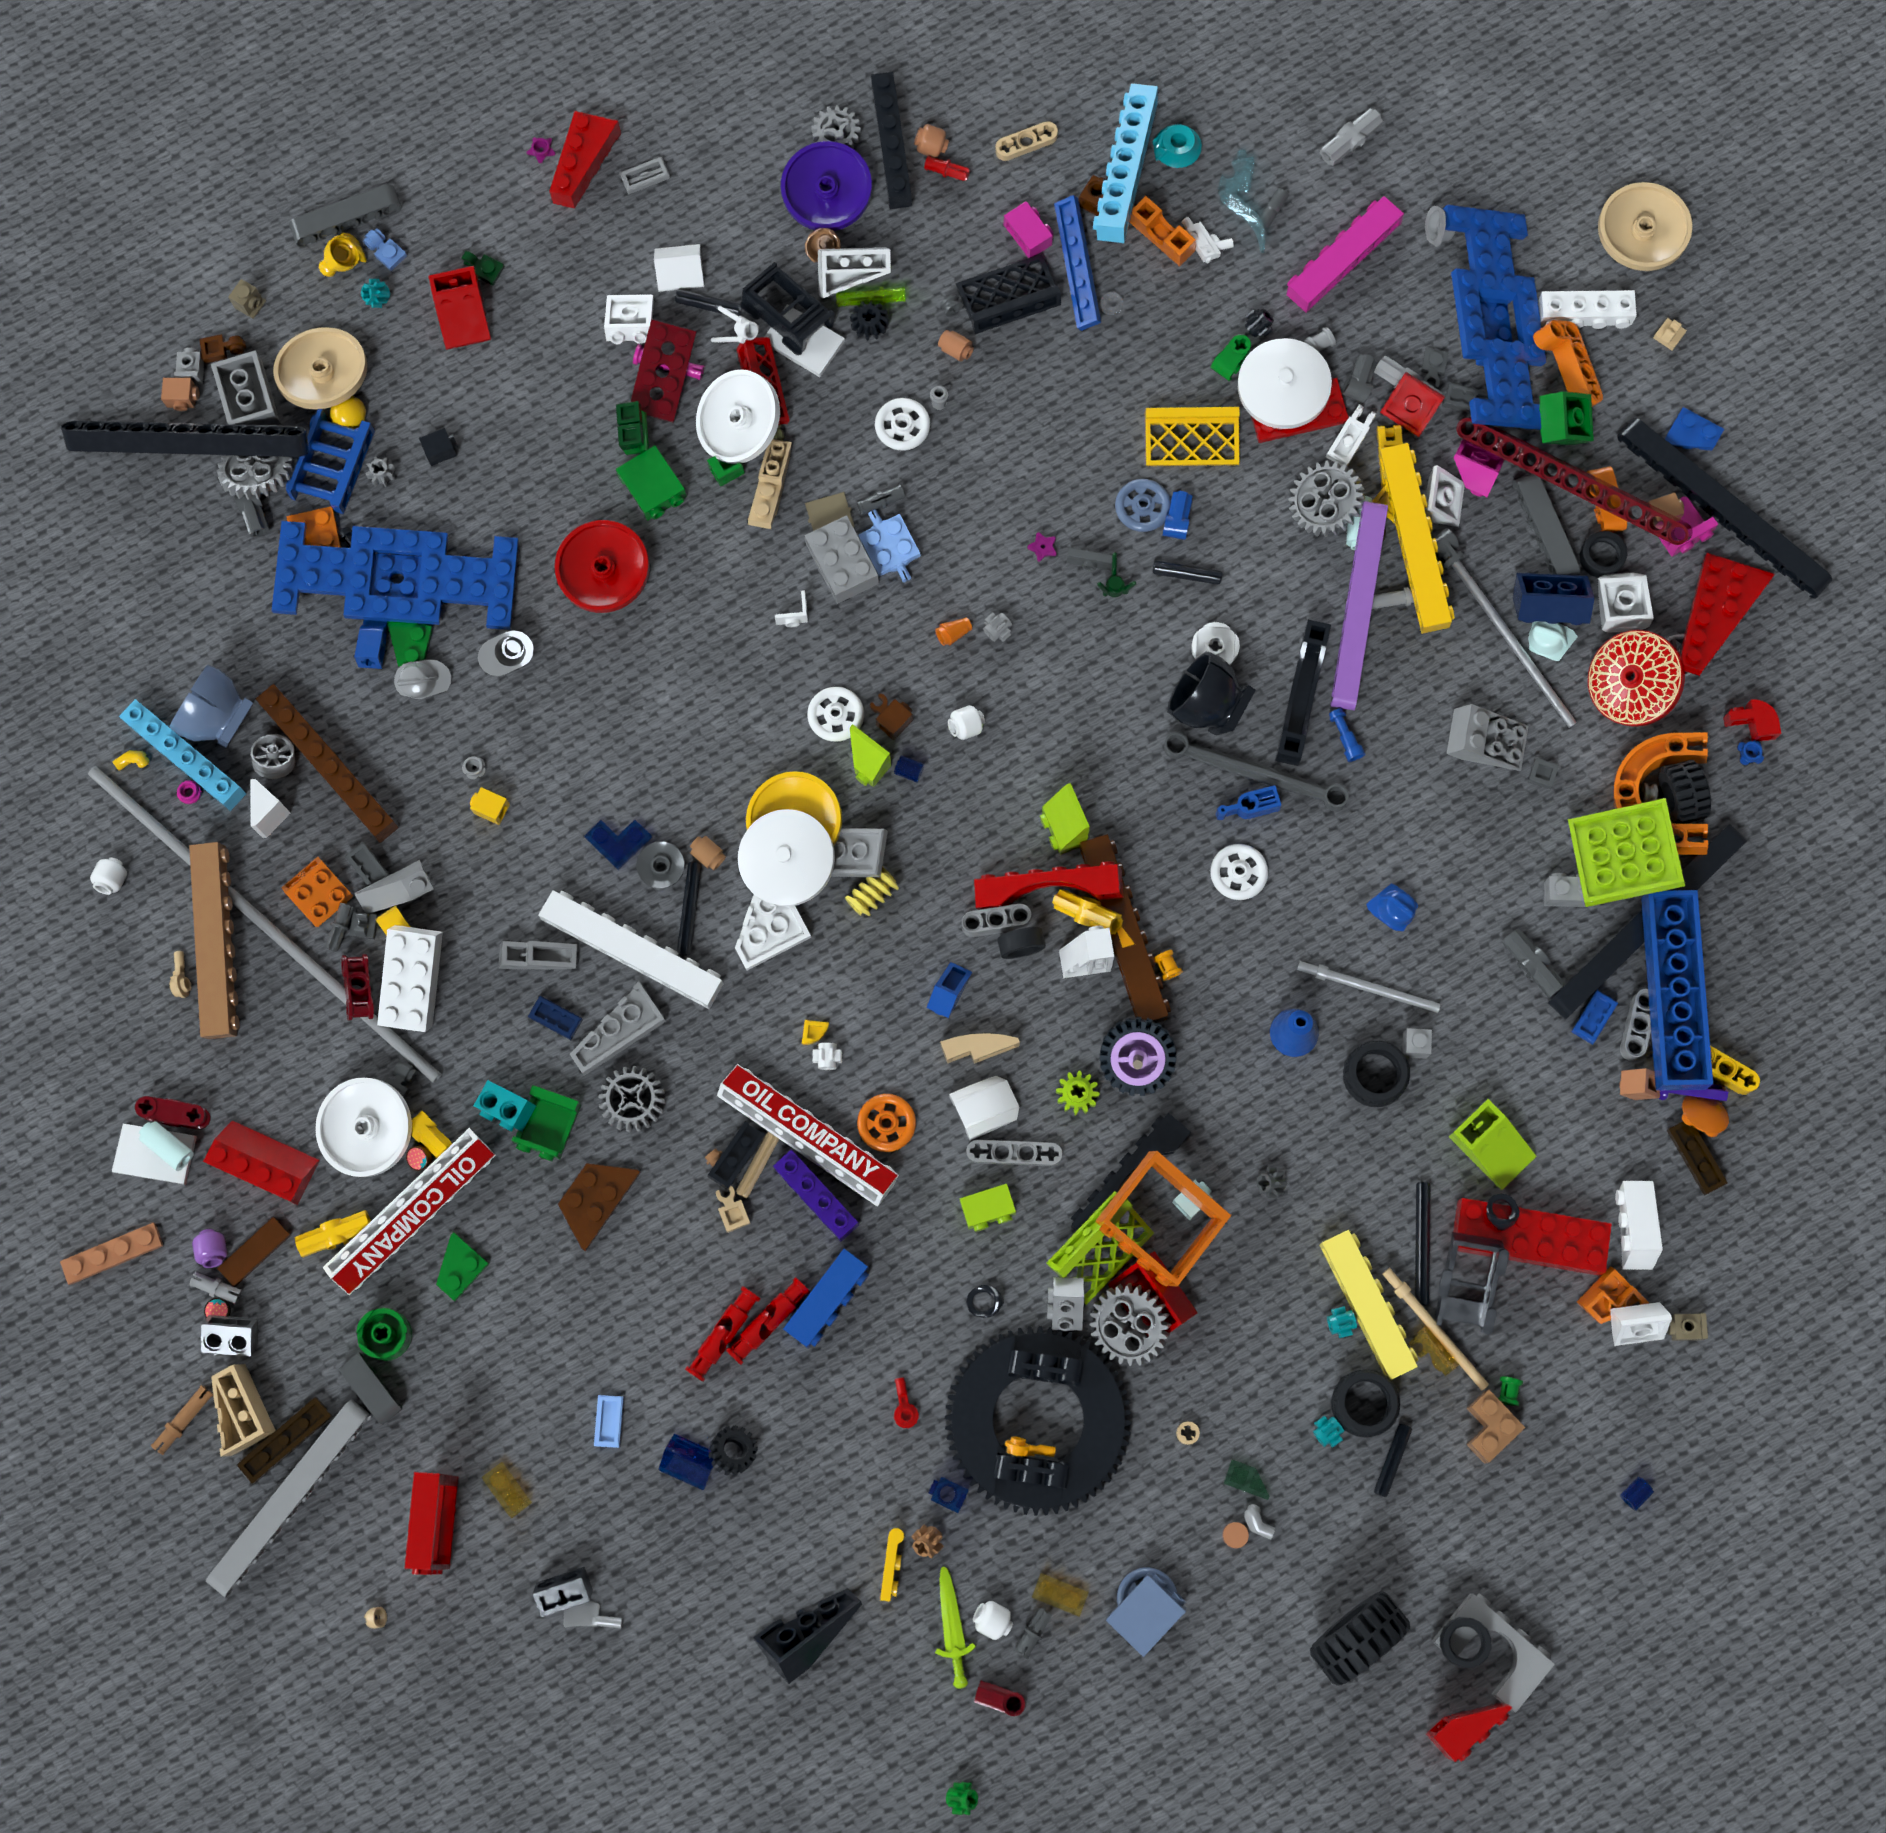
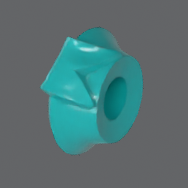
M1180 124L1165 127L1152 141L1156 161L1160 160L1165 165L1173 168H1183L1193 164L1200 156L1202 149L1201 139L1192 128Z

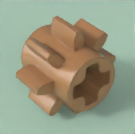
M924 1524L911 1536L915 1540L912 1545L914 1551L922 1557L929 1556L931 1559L944 1547L940 1543L943 1538L941 1532L933 1526L926 1527Z

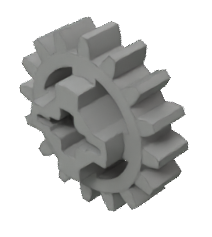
M836 105L833 111L830 107H827V113L820 111L819 118L814 117V125L811 127L814 142H838L854 149L853 143H859V135H861L860 121L855 119L854 112L848 114L847 107L843 111L839 110L838 105Z

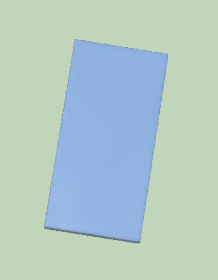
M598 1395L594 1446L620 1448L623 1396Z

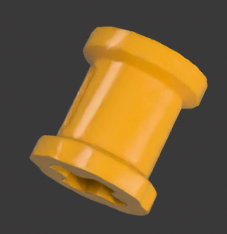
M1167 950L1154 957L1155 963L1158 964L1163 974V981L1170 980L1183 972L1181 968H1178L1172 956L1174 954L1172 950Z

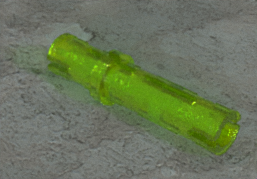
M879 287L877 290L837 292V307L860 305L862 301L865 304H869L871 300L874 304L881 303V305L889 302H906L905 287L889 289Z

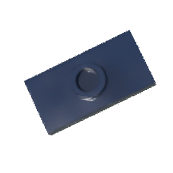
M539 996L528 1015V1018L570 1041L583 1021L581 1017L542 996Z

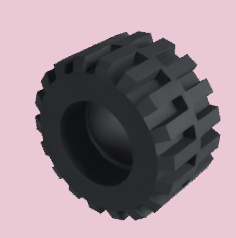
M1688 760L1662 767L1659 772V793L1661 799L1666 798L1671 821L1674 824H1686L1709 817L1711 812L1710 789L1706 776L1698 763L1694 760Z

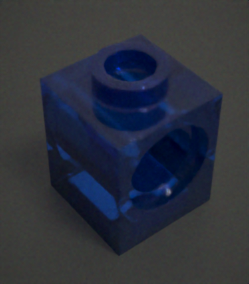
M941 1477L940 1481L934 1480L928 1494L932 1495L931 1501L959 1513L969 1490ZM944 1487L954 1489L955 1497L952 1501L946 1502L941 1499L940 1492Z

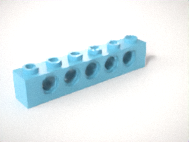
M136 699L119 716L129 727L229 811L247 794L239 785Z

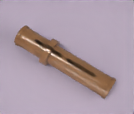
M200 1385V1388L171 1423H166L164 1426L166 1429L151 1444V1447L156 1450L164 1442L157 1451L164 1455L176 1438H181L183 1435L182 1431L213 1396V1393L207 1391L201 1398V1395L207 1388Z

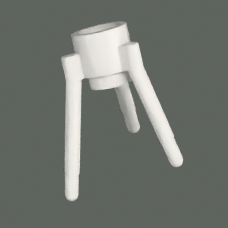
M718 306L719 311L736 321L734 330L737 337L711 338V342H740L743 344L746 339L753 340L756 338L759 326L755 322L749 321L741 315L737 316L729 310Z

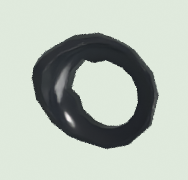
M1500 1193L1493 1195L1488 1200L1486 1206L1487 1218L1498 1230L1504 1231L1510 1228L1519 1218V1208L1511 1196ZM1496 1201H1505L1510 1205L1511 1215L1509 1219H1498L1493 1213L1492 1206Z
M981 1285L971 1290L966 1304L969 1312L974 1316L989 1318L999 1312L1004 1304V1300L1000 1292L994 1287ZM981 1292L992 1295L994 1297V1307L984 1312L975 1310L972 1304L975 1295Z

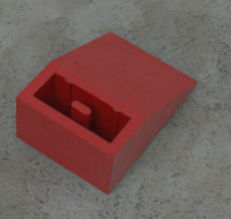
M474 266L429 275L431 292L446 350L491 340L479 279Z
M1500 1702L1444 1716L1426 1735L1447 1759L1454 1762L1459 1759L1461 1762L1471 1754L1472 1750L1470 1748L1477 1741L1480 1744L1491 1735L1489 1730L1495 1724L1500 1726L1510 1717L1508 1712L1512 1707Z

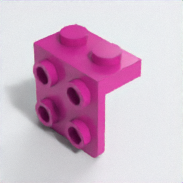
M1685 496L1680 498L1684 505V515L1681 517V520L1691 525L1693 534L1690 540L1681 545H1674L1659 538L1671 557L1680 552L1682 554L1686 553L1699 541H1707L1714 535L1713 531L1718 526L1714 517L1704 522L1689 498ZM1676 527L1674 531L1676 538L1684 539V529Z

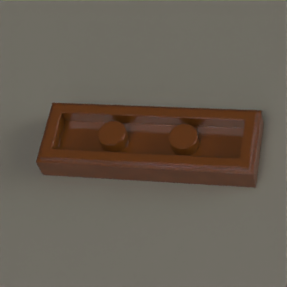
M272 1217L217 1269L236 1287L284 1243L291 1234L275 1217Z

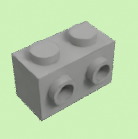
M1554 873L1552 876H1549L1544 882V906L1586 907L1579 874L1576 877H1566L1565 873Z
M1053 1277V1288H1048V1303L1052 1304H1047V1320H1052V1330L1082 1331L1084 1278Z

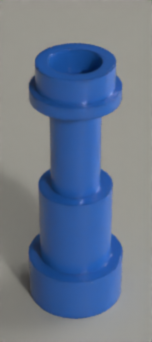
M1342 708L1330 712V721H1335L1341 734L1339 738L1345 748L1344 754L1347 761L1352 762L1364 757L1366 754L1362 745L1358 744L1353 731H1349L1343 718L1346 716V713L1343 712Z

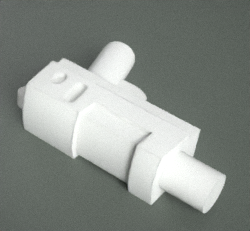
M1189 217L1182 220L1185 231L1196 239V252L1203 262L1210 263L1212 259L1220 257L1221 252L1219 250L1233 248L1232 238L1220 241L1216 235L1212 234L1210 236L1201 222L1193 224Z

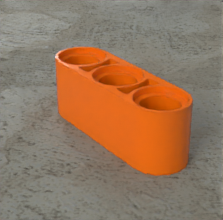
M1611 466L1586 471L1618 488ZM1595 484L1590 486L1591 495L1597 497L1600 493L1599 487ZM1617 495L1611 497V504L1614 507H1619L1621 504V499ZM1596 506L1594 512L1597 523L1601 525V531L1614 533L1627 529L1626 520Z

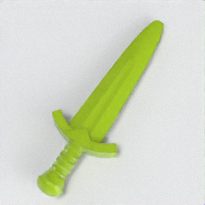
M942 1567L940 1570V1600L945 1651L937 1648L935 1653L953 1659L952 1663L955 1674L953 1686L962 1689L968 1685L963 1671L962 1656L973 1651L976 1645L971 1643L966 1648L952 1579L948 1569Z

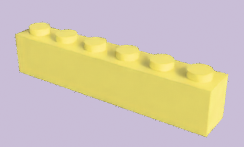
M1347 1230L1322 1242L1320 1247L1384 1375L1392 1380L1417 1368L1416 1362L1418 1357L1412 1347L1408 1348L1404 1340L1407 1338L1403 1327L1400 1324L1397 1325L1393 1318L1395 1312L1389 1301L1385 1302L1381 1295L1384 1292L1382 1285L1378 1279H1373L1370 1273L1372 1266L1366 1256L1362 1257L1358 1249L1361 1245L1357 1236Z

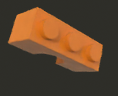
M1147 196L1132 209L1130 223L1178 266H1181L1196 251V239L1180 225L1176 229L1172 227L1163 217L1162 210Z

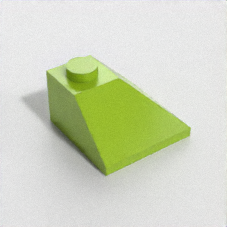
M852 724L850 727L854 771L857 774L855 778L864 786L869 784L874 787L891 767L890 753Z

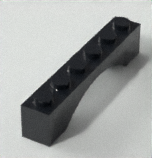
M893 71L871 74L872 93L879 130L889 209L912 207L911 188Z
M1309 619L1307 621L1275 761L1299 766L1331 624Z
M1168 1113L1165 1117L1160 1115L1151 1125L1154 1130L1149 1136L1144 1133L1135 1145L1138 1147L1133 1154L1128 1152L1119 1162L1122 1167L1116 1173L1112 1170L1103 1180L1106 1185L1099 1192L1096 1189L1087 1199L1089 1205L1084 1210L1079 1208L1071 1217V1220L1074 1221L1071 1224V1228L1077 1231L1114 1191L1117 1192L1125 1179L1137 1168L1149 1151H1158L1163 1156L1174 1154L1191 1132L1171 1114Z

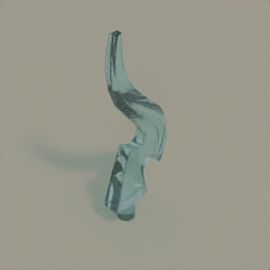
M1241 149L1237 151L1238 160L1232 161L1235 172L1234 177L1226 179L1222 175L1218 187L1219 197L1227 208L1251 226L1257 236L1260 252L1265 253L1266 238L1263 222L1258 214L1237 196V193L1240 191L1247 193L1250 191L1255 166L1253 157L1247 158L1246 150Z

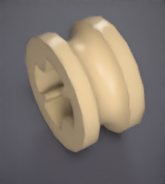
M1187 1421L1179 1425L1176 1435L1181 1443L1190 1445L1198 1440L1200 1431L1196 1424ZM1184 1426H1190V1430L1195 1431V1437L1191 1436L1192 1440L1188 1441L1185 1436H1181V1430H1185Z

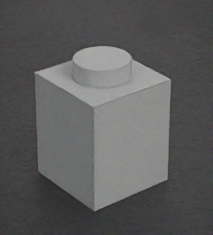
M1407 1028L1403 1033V1054L1405 1057L1427 1059L1431 1055L1432 1030Z

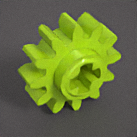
M1078 1071L1076 1077H1073L1068 1072V1081L1064 1079L1059 1080L1063 1088L1056 1089V1093L1062 1095L1057 1102L1058 1104L1066 1103L1065 1112L1070 1108H1074V1115L1078 1114L1079 1109H1082L1087 1114V1105L1091 1107L1096 1106V1102L1092 1098L1099 1097L1100 1093L1093 1091L1098 1086V1083H1089L1091 1079L1090 1074L1082 1078L1081 1071ZM1077 1087L1079 1091H1084L1081 1098H1078L1077 1095L1072 1096L1073 1088Z

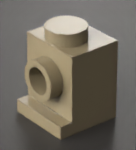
M240 279L228 296L235 309L253 319L266 302L255 286Z
M1706 1313L1671 1315L1672 1320L1667 1333L1672 1335V1341L1708 1339ZM1686 1322L1691 1324V1331L1685 1329L1684 1324Z

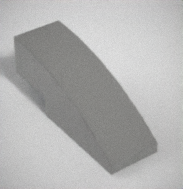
M502 941L499 947V969H575L577 944L528 941L527 943Z

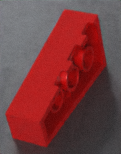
M574 111L549 190L553 204L575 209L587 190L590 181L597 174L600 165L621 135L617 120Z

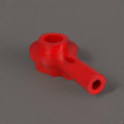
M905 1377L895 1379L899 1406L895 1409L894 1420L899 1427L909 1429L917 1423L919 1413L914 1405L909 1404Z

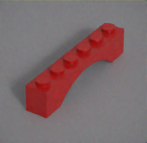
M1106 861L1101 862L1100 866L1093 867L1089 864H1080L1075 869L1054 867L1052 871L1043 872L1041 869L1029 870L1028 874L1007 872L1005 876L995 877L993 874L982 875L981 879H974L976 908L982 910L1011 905L1015 900L1029 892L1050 886L1076 888L1091 894L1098 900L1124 898L1122 869L1118 864Z

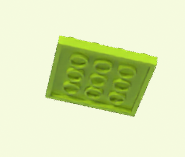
M1666 798L1568 819L1586 907L1685 886Z

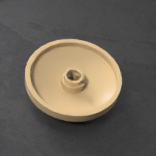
M1633 183L1620 188L1608 198L1599 216L1598 233L1603 247L1618 263L1635 270L1653 271L1672 264L1683 254L1692 235V219L1686 204L1670 189L1654 183Z
M315 328L296 335L282 347L275 359L274 379L281 394L292 404L307 409L329 408L346 401L358 391L366 377L367 359L362 346L351 334L336 328Z

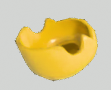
M351 396L346 401L330 409V420L332 423L356 429L360 426L361 421H365V406L355 396Z

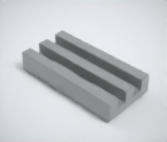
M662 157L619 173L628 195L670 179ZM660 165L658 169L641 173L640 176L627 180L629 176Z

